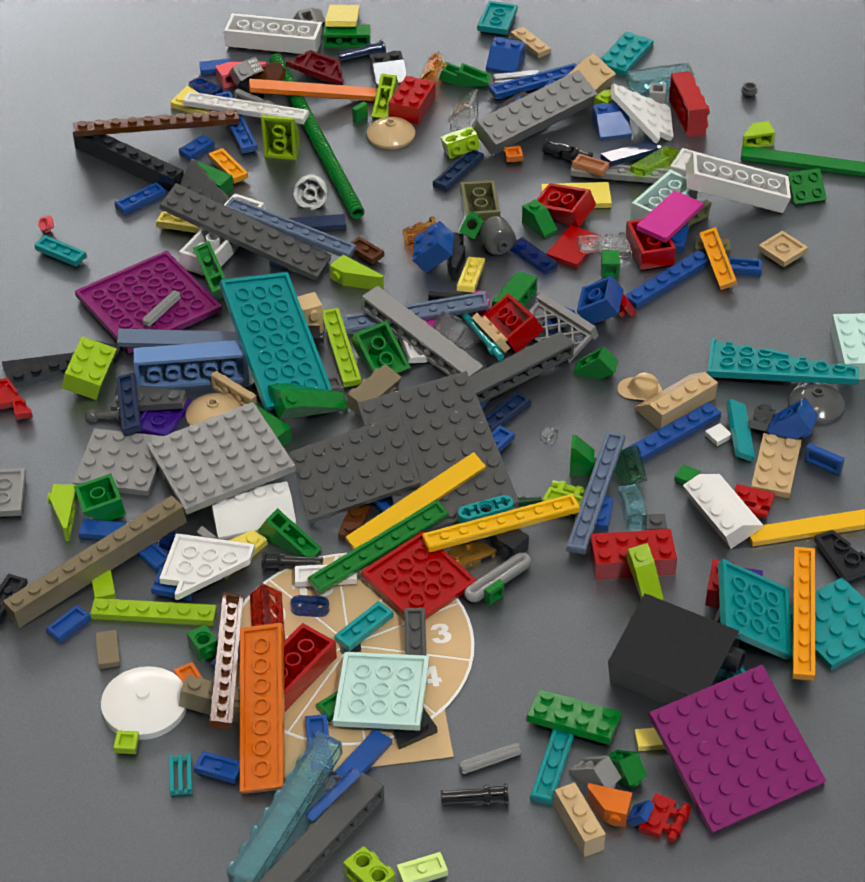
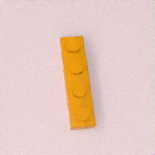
M714 227L700 232V237L720 289L724 290L737 285V280L717 228Z

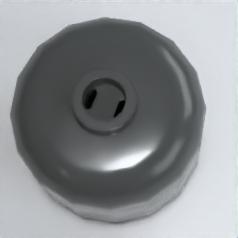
M491 217L485 220L479 229V238L486 250L492 255H503L509 252L516 242L515 232L503 217Z

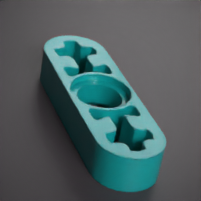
M501 495L462 506L458 510V520L460 523L513 510L514 501L508 495ZM489 508L491 509V511L482 512L481 509Z

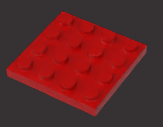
M421 531L363 569L361 577L403 617L404 608H425L426 620L464 594L465 589L477 580L443 549L429 553L422 539V534L425 532Z

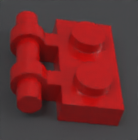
M737 484L734 490L735 493L757 518L767 519L775 493Z
M655 793L651 801L654 804L648 821L639 825L638 832L659 840L662 833L668 835L667 841L674 843L683 831V823L687 822L690 816L691 806L688 803H683L682 807L677 809L675 808L676 800ZM669 819H675L674 823L668 824Z

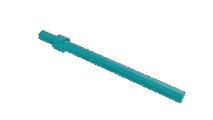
M468 313L460 314L487 346L489 353L499 361L503 360L504 355L500 351V347L491 341Z

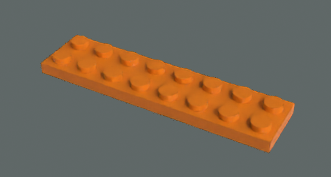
M282 623L240 628L241 794L284 790V626Z

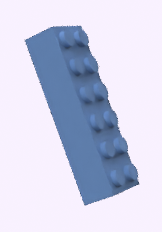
M239 340L134 348V369L137 385L161 388L212 385L211 374L215 371L226 375L235 383L249 382L248 363Z

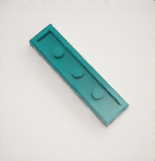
M729 398L726 406L735 456L752 462L755 454L750 427H748L749 421L746 405Z
M553 729L530 795L531 801L552 806L554 792L558 788L575 735Z

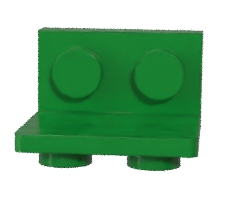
M820 168L788 172L785 175L789 177V186L794 205L826 201L827 196Z

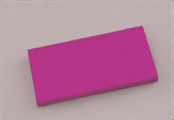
M674 190L636 225V230L666 243L703 208L704 203Z

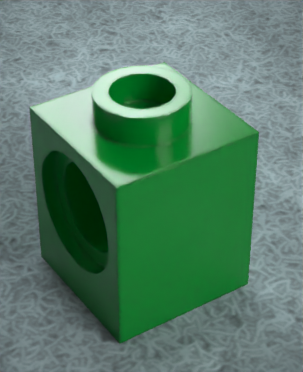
M473 211L471 214L466 213L457 231L471 239H475L484 220L480 219L481 215ZM470 219L475 221L473 229L467 227V222Z
M602 250L601 277H619V250Z
M206 624L187 633L189 648L200 663L216 656L218 641Z

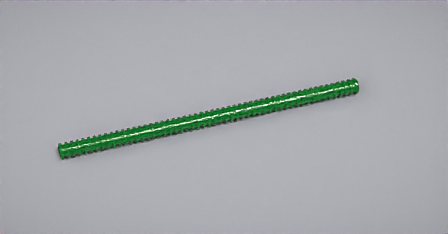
M273 54L269 59V63L278 62L282 64L286 71L283 81L295 82L290 70L286 67L283 57L280 54ZM287 95L293 108L309 110V116L302 125L350 216L353 219L361 218L365 210L303 96Z

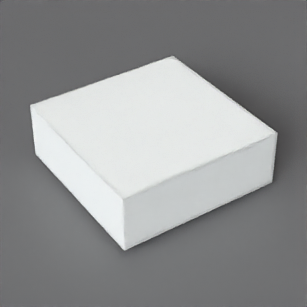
M720 423L705 431V436L716 446L732 439V434Z

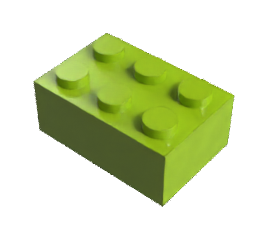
M82 336L66 369L61 388L97 400L113 364L117 348Z

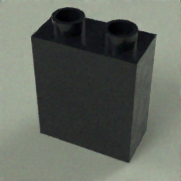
M645 593L608 660L609 678L612 683L668 705L724 681L728 672L737 675L745 661L746 650L739 648V630Z

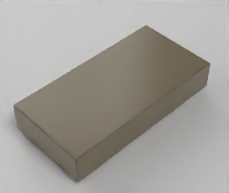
M117 631L96 632L99 669L120 666Z

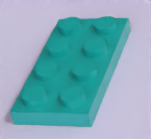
M625 32L600 59L616 74L625 76L653 46V40L633 34L632 32Z

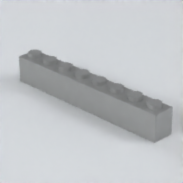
M376 286L362 296L361 309L379 323L387 321L393 334L407 342L409 346L411 345L415 351L424 355L428 361L448 376L467 371L470 377L483 370V365L479 361L473 359L464 350H461L451 340H448L438 330H435L426 321L419 318L413 311L406 308L400 301L394 299L379 286Z

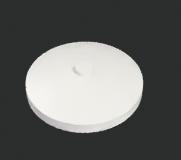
M138 667L125 671L115 677L103 692L101 698L103 719L107 726L115 733H117V730L139 731V740L162 736L174 729L186 714L187 708L179 706L183 682L174 673L159 667Z

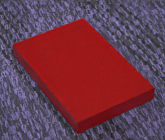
M570 225L546 253V258L577 269L599 244L601 235Z

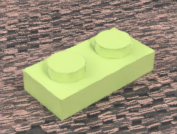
M441 852L397 865L401 882H428L448 876V869Z

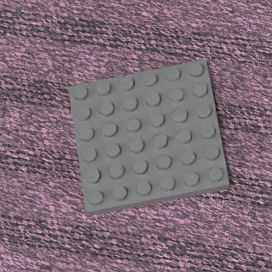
M254 402L244 404L236 409L226 411L223 414L147 442L150 453L179 503L183 505L186 515L296 472L295 464Z

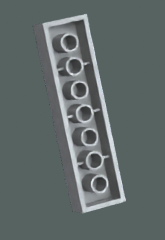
M577 70L478 119L474 130L491 155H494L504 150V147H510L593 105L594 97L598 93L582 73Z

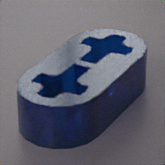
M297 595L290 601L291 612L297 616L323 617L330 611L329 600L322 596Z

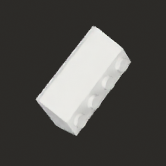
M699 474L683 485L690 501L730 549L764 527L720 474Z
M287 481L255 487L212 504L211 513L218 539L237 537L251 530L258 533L261 525L277 508L296 524L292 497Z

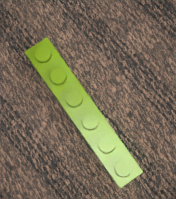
M339 308L323 310V324L341 382L344 387L359 385L361 376Z
M94 598L90 615L91 619L186 625L206 624V626H214L217 606Z

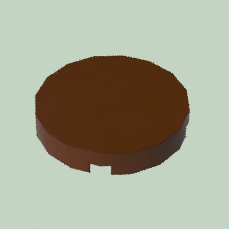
M272 62L263 68L264 71L258 74L257 79L283 81L286 71L281 63Z

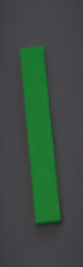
M743 146L741 153L742 161L801 169L820 168V171L865 177V162L749 146Z
M436 499L310 575L308 582L321 595L382 558L421 531H426L446 519L449 513Z

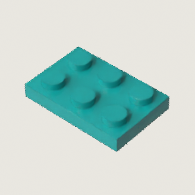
M488 1L477 25V31L507 35L518 11V5Z

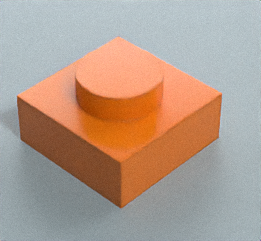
M521 146L504 147L506 162L523 161Z

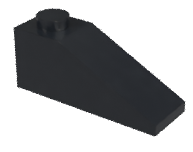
M485 508L481 509L482 512H490ZM519 529L489 536L494 548L497 549V553L506 559L511 558L517 553H525L529 548V535Z

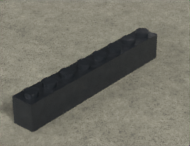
M73 131L76 149L148 183L153 184L157 182L166 191L170 192L176 183L180 185L184 170L109 135L75 137V132Z

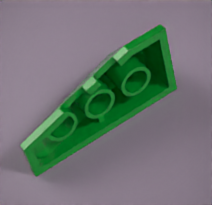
M289 383L268 386L278 419L280 420L346 411L349 409L346 406L343 392Z

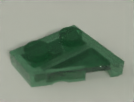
M637 445L621 450L614 471L629 487L647 481L642 457Z

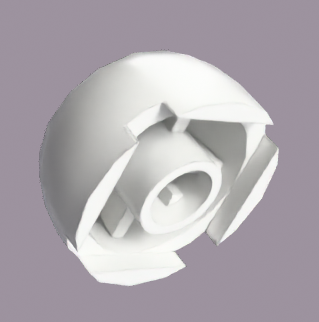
M316 175L303 176L297 181L294 188L296 202L303 208L312 207V210L321 207L328 195L325 181Z

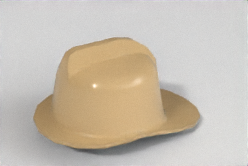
M645 372L639 373L635 377L623 379L618 385V393L624 398L646 401L662 391L656 377Z

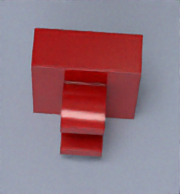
M623 293L618 315L621 318L628 313L632 318L637 312Z

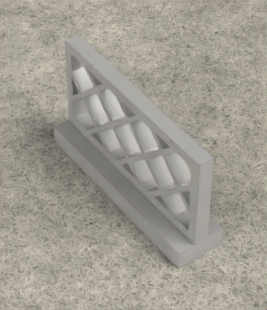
M542 292L537 297L538 302L529 310L534 316L539 308L544 310V315L536 316V319L538 321L545 320V326L542 327L546 330V336L534 338L533 341L536 343L548 338L550 329L558 328V332H560L562 327L569 326L571 328V332L563 333L566 337H572V342H574L573 357L566 360L567 363H570L591 339L594 341L599 336L593 324ZM556 318L558 323L548 325V319ZM583 335L585 338L582 341L575 342L574 336Z

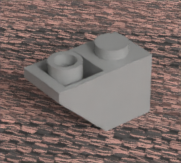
M316 8L297 11L293 18L294 20L322 22V26L325 24L322 11Z
M650 83L649 98L658 103L665 104L666 84Z

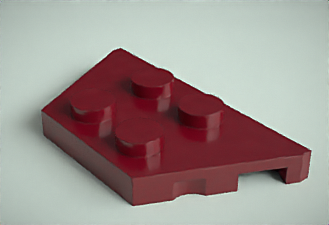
M309 50L304 54L296 56V59L293 61L290 59L286 61V67L335 85H343L344 83L340 61Z

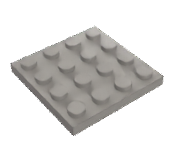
M94 428L74 477L73 485H79L112 473L119 493L149 496L159 467L148 449L147 442L163 436L140 433L124 435L122 431Z

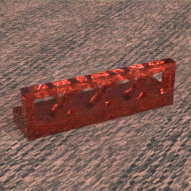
M262 583L250 594L251 626L282 623L284 626L282 592ZM269 595L275 597V602L272 600V598H271ZM270 609H272L273 612L276 614V618L271 613Z

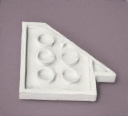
M616 84L612 86V99L654 143L657 144L660 137L668 141L672 140L674 136L670 107L666 104L658 103L652 98H646L638 92H632L623 86Z
M176 533L159 578L160 584L177 586L175 599L179 600L250 565L255 551V544Z

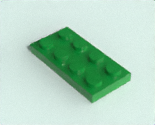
M540 689L527 713L526 721L610 745L620 723L622 712Z

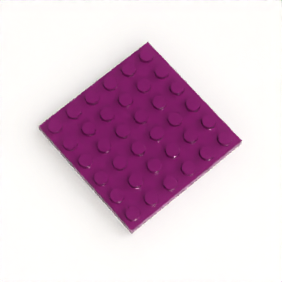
M167 250L75 290V296L116 341L118 340V329L182 330L222 311V306ZM173 290L180 292L181 298L150 327L142 324V318ZM123 347V348L125 349V351H126L128 354H130V353L134 352V348H141V347Z
M763 664L653 710L648 714L710 835L826 782L823 773Z

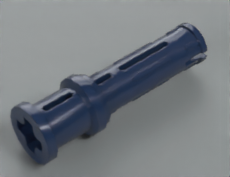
M380 40L377 43H367L363 47L338 52L340 62L361 56L386 53L384 41Z

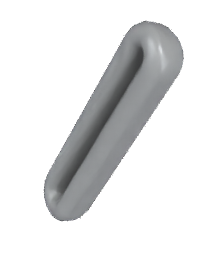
M527 553L515 554L469 585L464 591L465 598L472 603L484 599L485 588L499 579L506 584L530 567L531 557Z

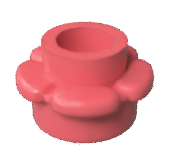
M41 217L38 222L39 229L46 233L50 232L54 227L52 217Z

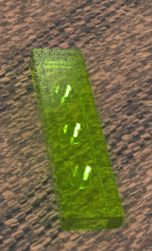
M664 146L631 165L630 171L645 176L677 157L679 150Z

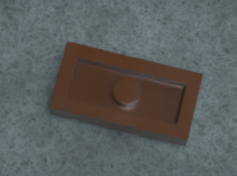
M360 236L350 242L356 245L354 254L372 265L384 257L382 249Z

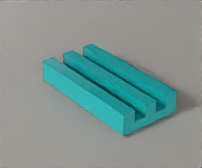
M191 753L186 754V757H182V754H178V757L175 758L173 755H169L170 796L193 794ZM178 763V790H175L174 764ZM183 763H187V789H183Z

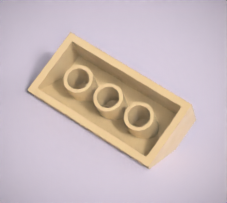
M706 372L690 374L635 406V410L659 430L715 399L718 382Z

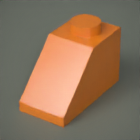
M588 783L586 800L603 823L626 828L631 808L632 793Z

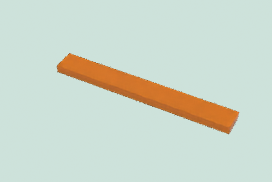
M249 79L250 93L375 101L377 94L376 88Z

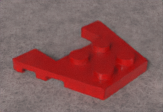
M8 378L0 379V410L14 407L16 420L32 418V410L30 407H27L26 402L19 396L18 391Z

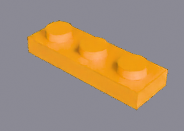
M223 148L208 154L209 160L220 171L232 175L234 184L248 178V172Z

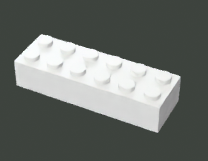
M232 13L224 30L225 45L228 47L304 54L309 50L318 52L323 39L322 22Z
M694 151L686 165L687 189L780 213L784 212L791 199L789 177Z
M238 194L232 196L265 209L262 202ZM201 228L179 251L180 263L186 270L204 276L193 247L209 241L220 267H222L240 246Z

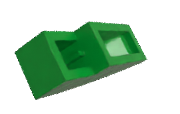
M445 61L438 80L458 86L481 87L488 85L491 74L464 63L458 67Z

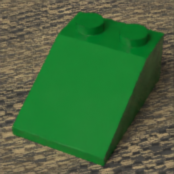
M387 321L354 333L351 342L359 358L371 374L376 368H381L384 364L397 374L411 369Z

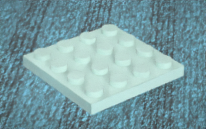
M344 652L333 726L420 731L430 662L429 656Z

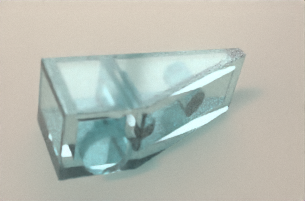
M618 486L626 531L646 530L648 514L645 500L638 486Z

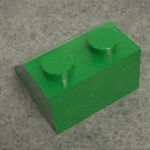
M112 473L74 486L84 515L103 521H111L126 516Z

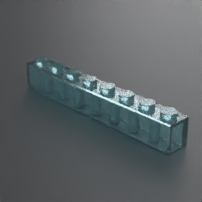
M318 731L315 737L308 741L306 751L298 757L293 771L287 774L281 790L278 789L276 791L272 804L263 811L261 821L252 828L250 838L241 845L236 860L229 864L227 868L229 882H259L265 871L272 867L343 754L340 740Z

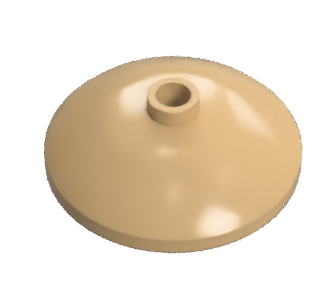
M399 117L380 118L367 128L368 141L382 149H399L409 145L415 138L414 126L407 120Z
M206 394L190 403L186 410V421L189 426L197 424L208 418L223 414L226 411L241 407L236 399L226 394Z

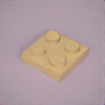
M781 231L759 244L758 251L782 267H785L806 254L808 247L786 232Z

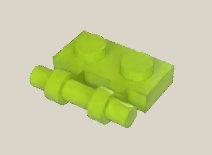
M553 480L542 502L573 494L580 506L586 489L579 485L577 487L569 485L562 480L560 482Z

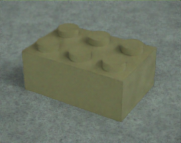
M494 180L460 182L463 217L466 213L471 214L472 211L481 215L480 219L484 221L491 217H500ZM470 219L467 222V227L473 229L475 221Z

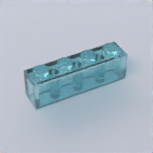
M689 63L628 70L626 84L630 91L638 92L639 94L648 93L650 83L666 84V90H669L671 73L690 71L692 77H694V73Z

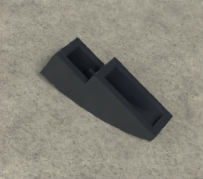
M453 232V254L447 259V267L452 281H456L466 260V246H464V234Z

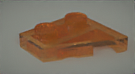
M439 51L429 56L420 79H431L446 65L444 57Z
M434 216L429 217V221L426 223L418 222L414 226L403 229L405 246H413L414 238L417 234L427 230L430 225L436 224Z

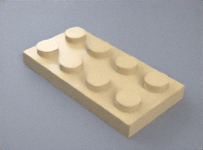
M763 433L751 487L775 493L777 497L789 499L802 440Z

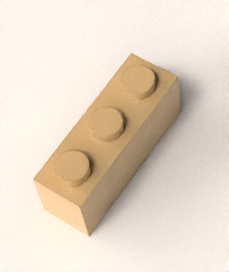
M574 782L555 789L554 807L583 857L604 850L606 834L576 783Z

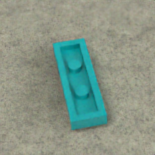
M46 235L34 244L36 251L75 267L87 258L85 251Z
M380 601L376 602L335 634L334 641L350 652L392 619L393 611Z

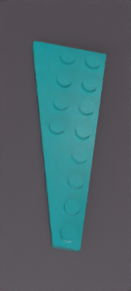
M711 338L707 374L714 378L858 385L859 367L840 363L831 365L821 359H818L816 362L806 360V356L797 358L789 356L787 352L760 348L758 350L748 344L738 346L733 345V341L724 343L716 341V338Z

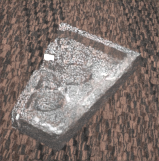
M619 232V235L613 236L612 233H607L605 237L598 235L578 236L577 239L580 252L587 254H601L602 250H619L620 257H630L632 252L625 232Z

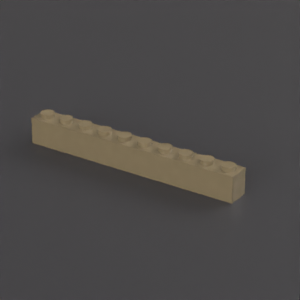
M173 496L168 497L3 601L8 617L18 628H21L92 583L93 579L110 569H114L187 522L183 505Z

